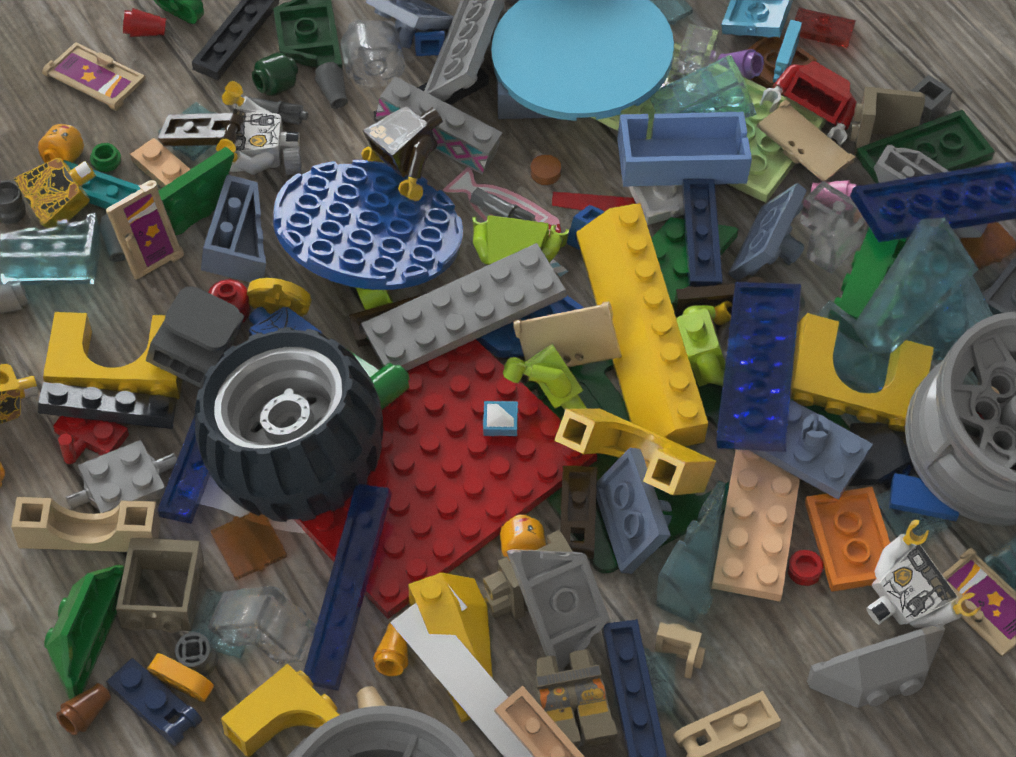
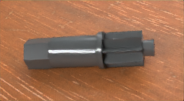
M248 97L260 107L279 114L282 117V122L299 125V123H302V120L307 121L308 112L303 110V105Z
M478 187L471 195V203L493 216L536 221V215Z

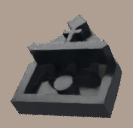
M850 424V432L869 441L873 446L848 486L879 485L884 483L885 487L889 488L891 487L894 473L900 474L908 466L914 467L907 445L885 424Z

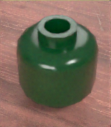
M276 52L255 63L254 71H252V80L259 92L275 96L295 86L298 67L292 58H288L283 53Z

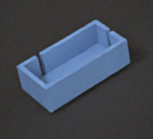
M744 112L654 114L651 139H646L649 121L648 114H620L617 142L623 187L682 185L683 179H714L715 184H747L752 157L749 139L747 138Z

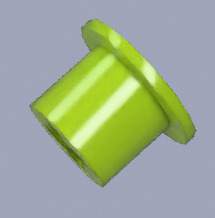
M356 288L365 310L393 303L389 290Z

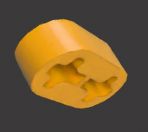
M160 653L156 654L147 668L160 681L201 702L206 701L214 688V684L203 675Z

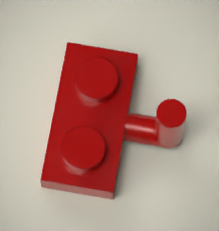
M60 416L53 425L54 432L60 435L58 442L63 460L67 464H74L86 448L101 456L119 449L129 436L128 428L116 422Z

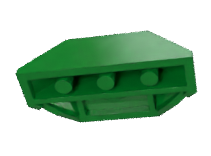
M115 565L87 573L75 583L68 597H64L60 602L58 609L59 618L55 627H51L46 634L44 647L47 649L50 661L69 699L84 692L116 618V606L125 567L123 565Z

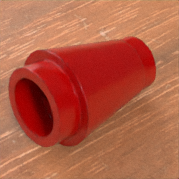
M132 8V11L125 10L123 34H130V37L165 36L166 18Z

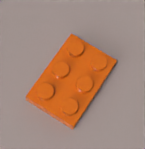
M873 487L846 490L839 500L829 494L807 496L805 506L831 592L872 586V583L877 579L875 568L882 550L890 544Z

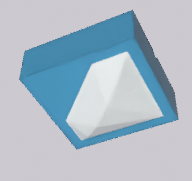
M484 401L483 436H517L518 401Z

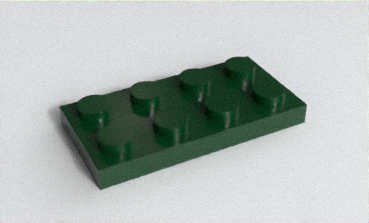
M962 109L857 148L856 157L881 190L874 166L887 145L895 146V148L920 151L953 174L992 160L995 151Z

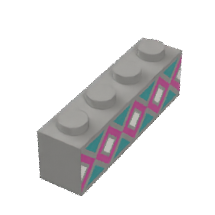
M394 76L380 96L376 119L379 120L382 117L388 116L402 107H409L419 116L433 107L443 120V123L432 130L438 143L435 150L483 175L497 153L502 132Z

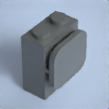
M193 286L185 287L176 296L166 313L164 322L152 339L146 361L202 388L206 372L211 365L215 366L223 357V353L232 346L239 334L245 315L241 314L234 305L200 288Z

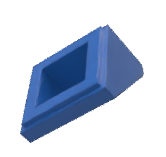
M444 31L415 33L416 56L439 55L445 40Z

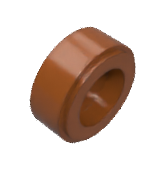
M552 155L537 156L531 162L530 174L532 179L541 185L556 183L561 177L560 161Z

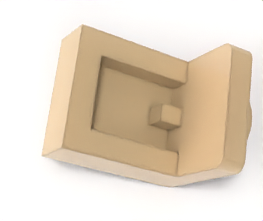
M660 622L656 636L655 651L686 659L685 678H692L694 667L701 669L706 648L700 647L702 633L688 630L680 624Z

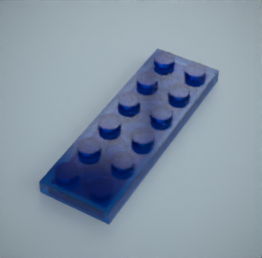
M1012 161L853 187L850 197L878 242L1016 219V163Z
M735 282L716 438L717 449L786 452L801 302V284Z

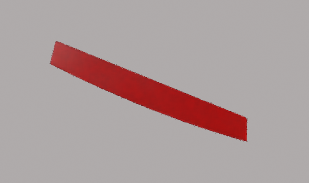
M553 192L552 206L583 210L588 205H592L606 211L609 208L636 204L632 197Z

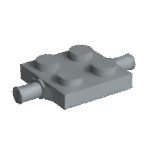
M139 440L79 464V472L84 480V490L65 497L71 510L90 502L91 505L98 509L99 513L113 510L120 501L152 502L167 496L166 488L161 480V473L176 466L178 467L179 463L174 453L155 461L147 453L142 441Z

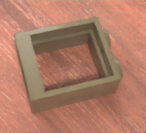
M130 538L116 606L121 628H128L133 631L156 629L170 633L192 630L204 563L200 541ZM142 569L188 571L182 607L135 605Z

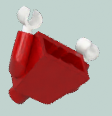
M812 61L807 65L794 64L788 66L773 84L774 88H768L764 91L760 106L764 101H771L773 104L769 112H774L780 102L781 94H784L791 100L835 124L836 127H833L827 136L830 139L834 138L841 147L847 139L845 130L849 128L854 117L857 102L850 92L851 83L847 79L818 62Z

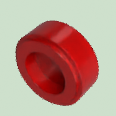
M799 550L789 559L788 575L796 584L802 586L813 585L822 576L823 561L813 551Z

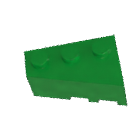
M874 220L871 221L860 251L857 250L851 264L852 272L851 274L847 273L841 286L843 295L841 298H835L830 315L835 316L834 320L839 321V332L868 342L870 341L899 273L909 232Z

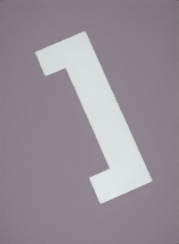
M452 590L460 603L461 611L465 610L467 606ZM417 603L390 622L503 757H533L494 712L508 696L456 635L429 634Z

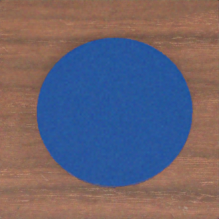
M353 160L352 164H336L335 161L312 166L311 171L302 175L300 173L294 175L282 186L277 194L273 212V227L280 244L300 265L330 281L372 290L408 288L428 282L445 272L459 254L463 238L462 219L458 217L455 211V205L442 190L437 191L428 185L427 179L422 176L421 179H417L416 183L423 188V195L419 201H413L401 195L398 190L399 184L403 180H408L407 175L403 178L386 163L368 160Z

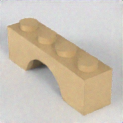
M17 497L11 528L18 548L128 552L130 538L158 539L161 523L156 502L120 501L118 506L111 511L87 514L66 509L57 504L52 498Z

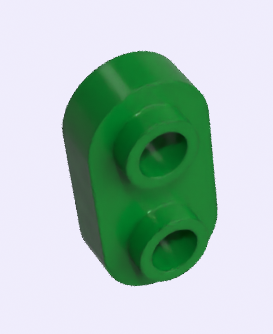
M154 0L161 9L190 24H195L204 15L201 0Z

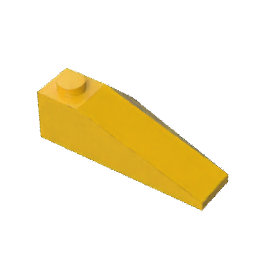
M439 573L408 584L410 607L417 603L428 633L456 635L493 679L488 607L475 579ZM452 590L467 606L465 610L461 611L460 603ZM448 692L461 723L470 720V716Z

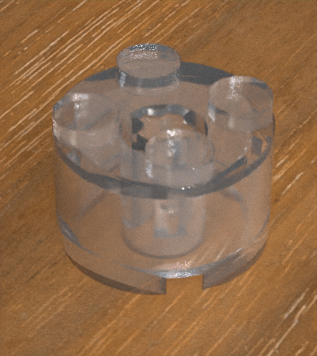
M355 20L348 25V30L344 33L340 45L346 75L349 79L352 78L356 85L363 88H378L388 85L387 80L394 76L399 78L405 69V58L399 33L392 21Z

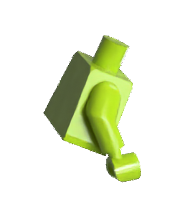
M488 215L487 221L480 223L477 222V217L472 218L473 245L480 261L486 265H490L536 243L550 263L556 257L560 248L567 244L569 229H566L564 233H557L555 231L556 225L551 226L549 235V226L545 222Z
M553 344L525 362L517 357H510L507 360L503 371L506 379L519 384L523 374L527 375L529 381L539 384L555 409L559 406H562L564 410L587 409L578 395L583 389Z

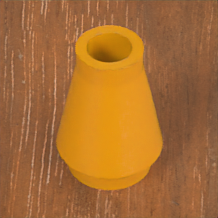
M389 623L386 633L373 656L375 668L379 673L386 676H398L408 666V644L393 625Z

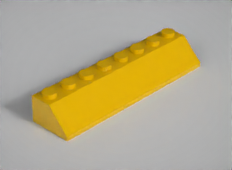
M641 204L609 208L578 230L576 237L596 306L608 301L612 306V320L622 357L612 359L629 420L633 424L682 446L705 443L708 420Z

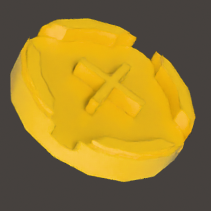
M255 279L250 282L247 289L250 305L254 309L264 307L270 315L282 307H288L302 317L308 313L312 301L310 294L304 288L282 279Z

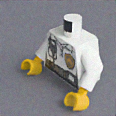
M230 81L226 85V91L222 95L223 103L226 105L236 103L237 108H233L232 113L238 114L244 119L241 131L236 133L237 141L235 144L228 139H221L215 147L217 151L227 147L234 153L230 172L245 171L255 175L268 168H277L281 164V154L284 148L299 147L300 149V133L283 132L282 117L279 114L260 107L247 96L241 97L243 89L239 83Z
M919 520L911 521L906 534L899 535L882 550L875 568L877 579L872 583V587L880 598L866 608L870 617L878 625L893 615L900 625L909 623L915 628H926L938 624L945 625L961 618L962 615L973 616L981 609V606L974 610L966 607L965 600L975 596L972 592L961 597L958 604L953 602L958 599V596L920 545L926 541L929 530L922 536H917L912 532V529L919 524Z

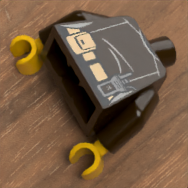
M402 107L392 114L380 118L378 122L363 130L370 147L362 150V158L368 161L385 162L401 177L404 178L407 175L408 180H403L399 184L398 190L401 195L413 201H419L423 195V188L416 182L417 179H421L428 156L438 145L432 130L443 123V120L433 107L420 116L409 107Z

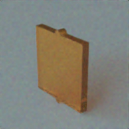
M992 216L980 237L960 238L958 249L979 271L994 262H1002L1004 257L1015 252L1016 240Z
M249 513L240 518L235 516L233 521L210 531L235 581L258 570L263 572L265 567L288 557L271 523L263 514L257 516Z

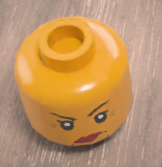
M66 124L53 125L38 143L39 154L45 163L55 158H61L63 161L66 160L74 163L84 150V142L80 132L75 127Z
M518 515L507 521L501 528L500 541L503 557L509 559L507 551L511 549L537 550L546 546L544 528L537 519L527 515Z

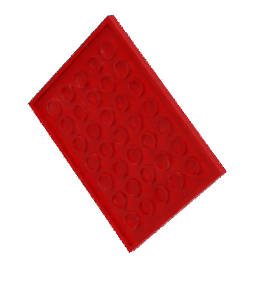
M476 339L407 371L410 378L408 381L409 389L382 410L384 432L381 454L375 471L370 472L367 484L359 494H353L344 502V506L334 512L329 510L316 515V519L307 521L293 519L387 619L409 604L408 584L439 573H450L500 535L501 528L507 521L518 515H526L562 487L563 465L589 467L597 461V453L582 454L554 441L562 420L521 381L518 384L506 379L503 375L505 366ZM484 401H518L517 436H483Z

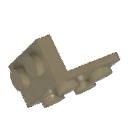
M865 86L861 103H856L854 121H856V124L852 123L850 128L849 141L855 142L854 154L856 155L857 148L869 144L872 133L894 135L919 126L925 104V94Z

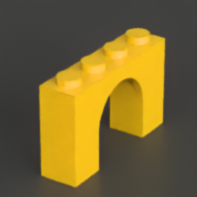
M55 312L43 373L44 382L129 391L149 395H163L180 399L182 379L146 361L150 343L164 322L166 315H152L147 348L136 361L122 367L110 368L97 365L88 358L92 335L88 314Z
M807 313L797 324L784 396L793 399L794 402L802 406L817 405L825 407V411L831 414L843 415L847 413L857 416V420L861 422H880L888 424V427L894 431L905 432L906 414L911 397L921 381L930 372L934 347L905 339L900 340L891 348L886 380L882 390L876 393H860L846 386L840 380L834 368L833 352L839 321Z
M600 408L566 409L554 440L582 454L601 453L618 458L629 448L641 449L647 466L643 482L671 495L705 492L716 463L714 459Z
M287 663L225 714L221 721L224 734L246 757H250L284 729L294 726H309L317 729L327 721L339 716V714L336 712L338 709L329 696L326 694L320 696L313 689L314 686L310 678L301 670L296 672Z

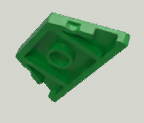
M224 147L158 190L176 236L184 233L190 226L202 218L208 217L216 209L226 176L229 174L234 159V153L229 148Z
M670 217L651 239L670 301L674 308L676 289L689 287L684 219ZM718 224L720 256L738 237L739 229L736 227Z

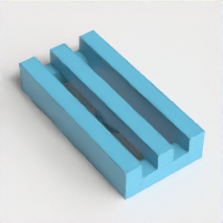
M790 20L776 60L773 82H776L785 69L792 64L799 43L802 22Z

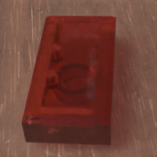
M800 7L795 17V21L802 22L800 37L845 48L849 47L856 20Z

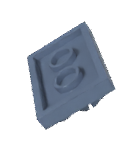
M366 0L367 4L375 7L374 12L388 19L391 16L396 18L388 40L408 49L411 47L412 39L417 29L428 32L429 29L434 31L449 29L454 16L423 0Z
M796 183L761 207L728 273L737 282L747 275L753 276L766 263L772 264L778 257L782 258L786 264L791 265L802 254L805 245L790 235L792 231L790 224L793 218L802 210L803 203L801 202L807 191L799 183Z
M784 396L752 441L749 451L839 500L871 452L873 444Z
M629 448L597 481L596 499L620 572L632 574L671 536L667 526L672 516L663 515L662 512H671V506L667 501L658 500L654 486L643 482L647 466L641 449Z

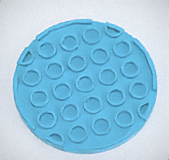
M519 0L503 15L494 31L491 47L492 63L498 81L503 84L508 90V94L526 108L536 113L562 120L577 121V118L595 117L598 120L619 115L621 110L633 105L639 106L658 91L668 77L674 58L673 33L664 14L650 0Z

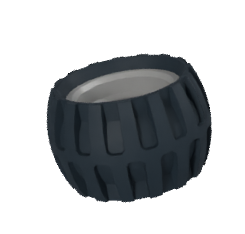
M292 327L278 328V331L265 334L260 332L250 336L249 340L240 345L230 347L223 353V357L215 366L211 365L206 372L203 387L198 390L195 403V433L198 448L209 474L219 488L245 510L257 516L263 514L267 518L278 522H287V519H301L302 521L316 519V515L329 510L334 512L344 506V502L353 494H359L366 486L370 472L375 471L379 461L384 428L383 414L376 388L356 357L331 338L329 340L325 335L315 330L307 329L306 331L294 330Z

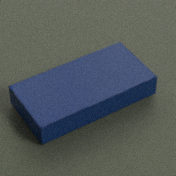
M894 473L891 483L889 509L892 508L904 512L957 521L959 512L941 502L928 489L921 478Z

